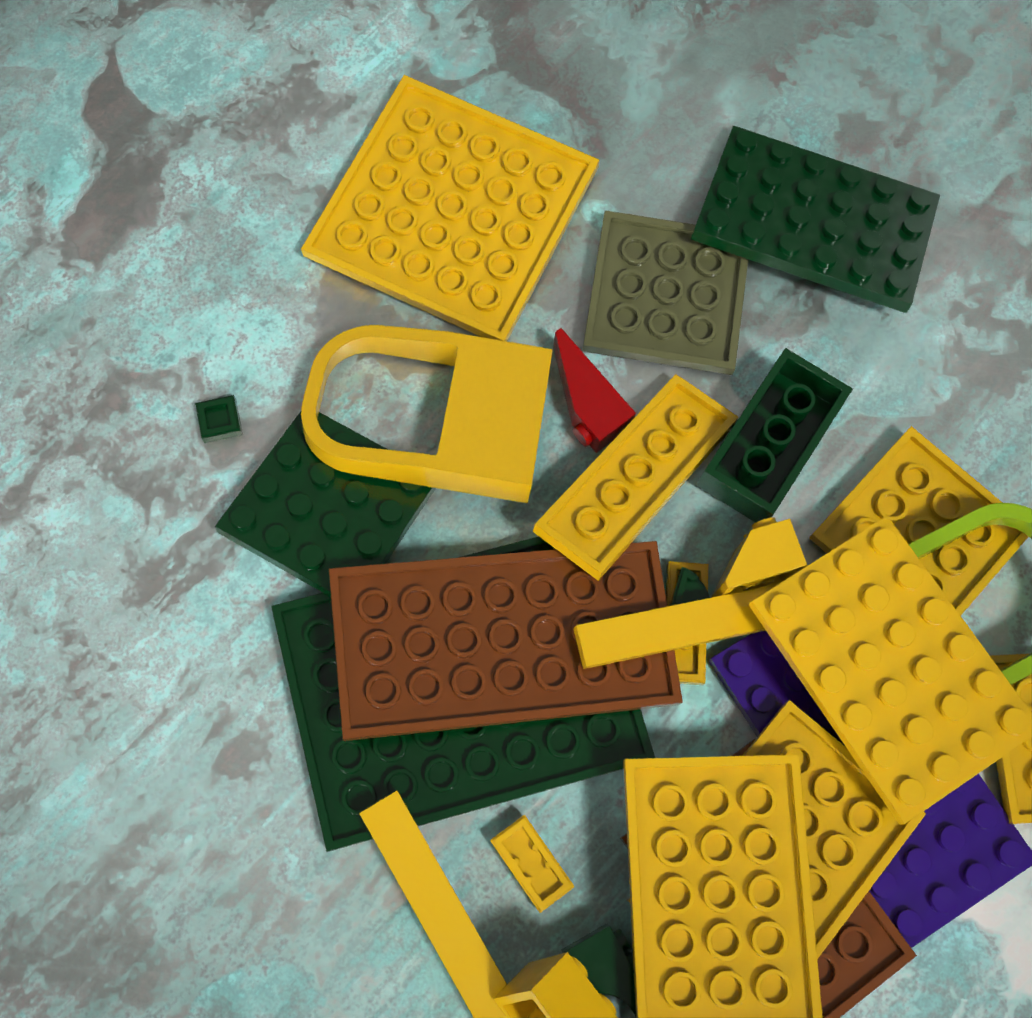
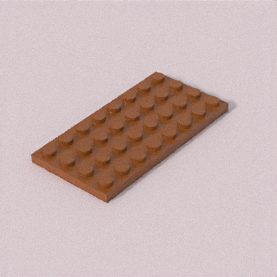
M657 541L631 543L599 581L556 549L329 569L343 741L676 706L683 703L674 650L583 669L573 630L576 625L667 607Z

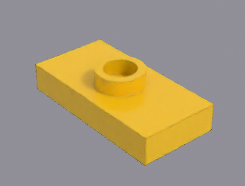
M525 815L490 840L539 913L543 912L575 887Z

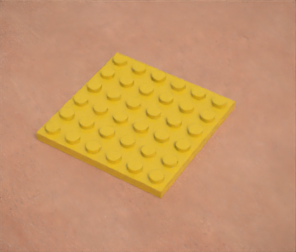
M403 75L303 244L301 251L303 256L475 335L508 341L599 167L600 160Z

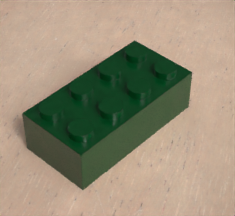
M785 348L704 470L696 486L755 523L771 518L853 388Z

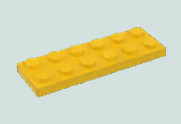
M675 374L535 523L533 532L599 581L729 433L737 422L738 416Z

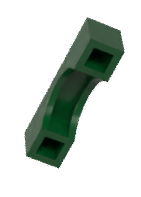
M605 924L561 949L562 953L568 952L570 956L575 957L584 965L588 972L587 978L598 993L609 994L623 1000L630 1007L636 1018L634 970L627 959V956L632 954L633 951L621 929L613 932L611 927Z

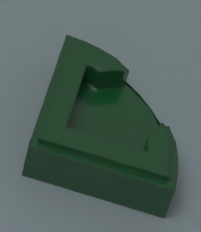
M682 567L670 606L710 598L706 587L700 581L697 574Z

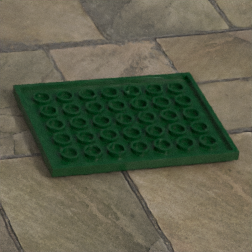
M538 536L461 557L555 550V548ZM319 593L271 606L326 852L373 840L359 813L397 790L419 827L624 769V759L655 758L641 709L343 741L331 597L324 593Z

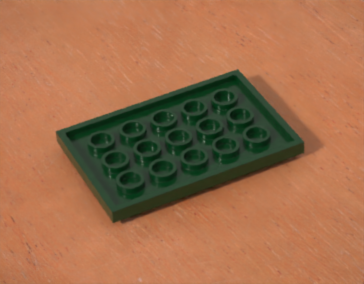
M733 125L691 240L907 313L913 303L940 194Z

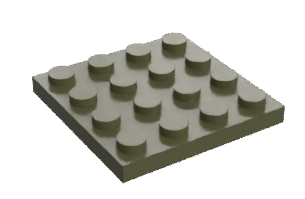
M605 210L582 351L733 375L736 366L748 259L691 240L695 224Z

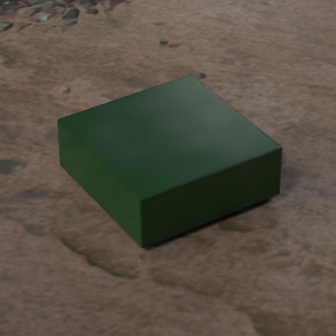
M234 395L195 403L201 438L204 443L243 435L237 401Z

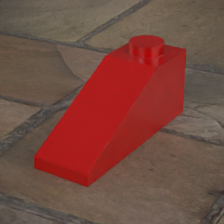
M560 328L555 332L553 349L573 426L572 431L583 446L587 447L590 445L598 453L611 443L635 418L636 412L566 332Z

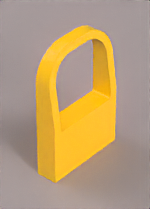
M365 325L346 330L328 341L313 361L301 406V419L305 440L317 458L326 465L341 472L528 503L553 349L439 330L384 325ZM360 353H379L454 366L437 454L430 455L349 446L338 443L328 437L318 423V414L327 379L334 367L342 360Z

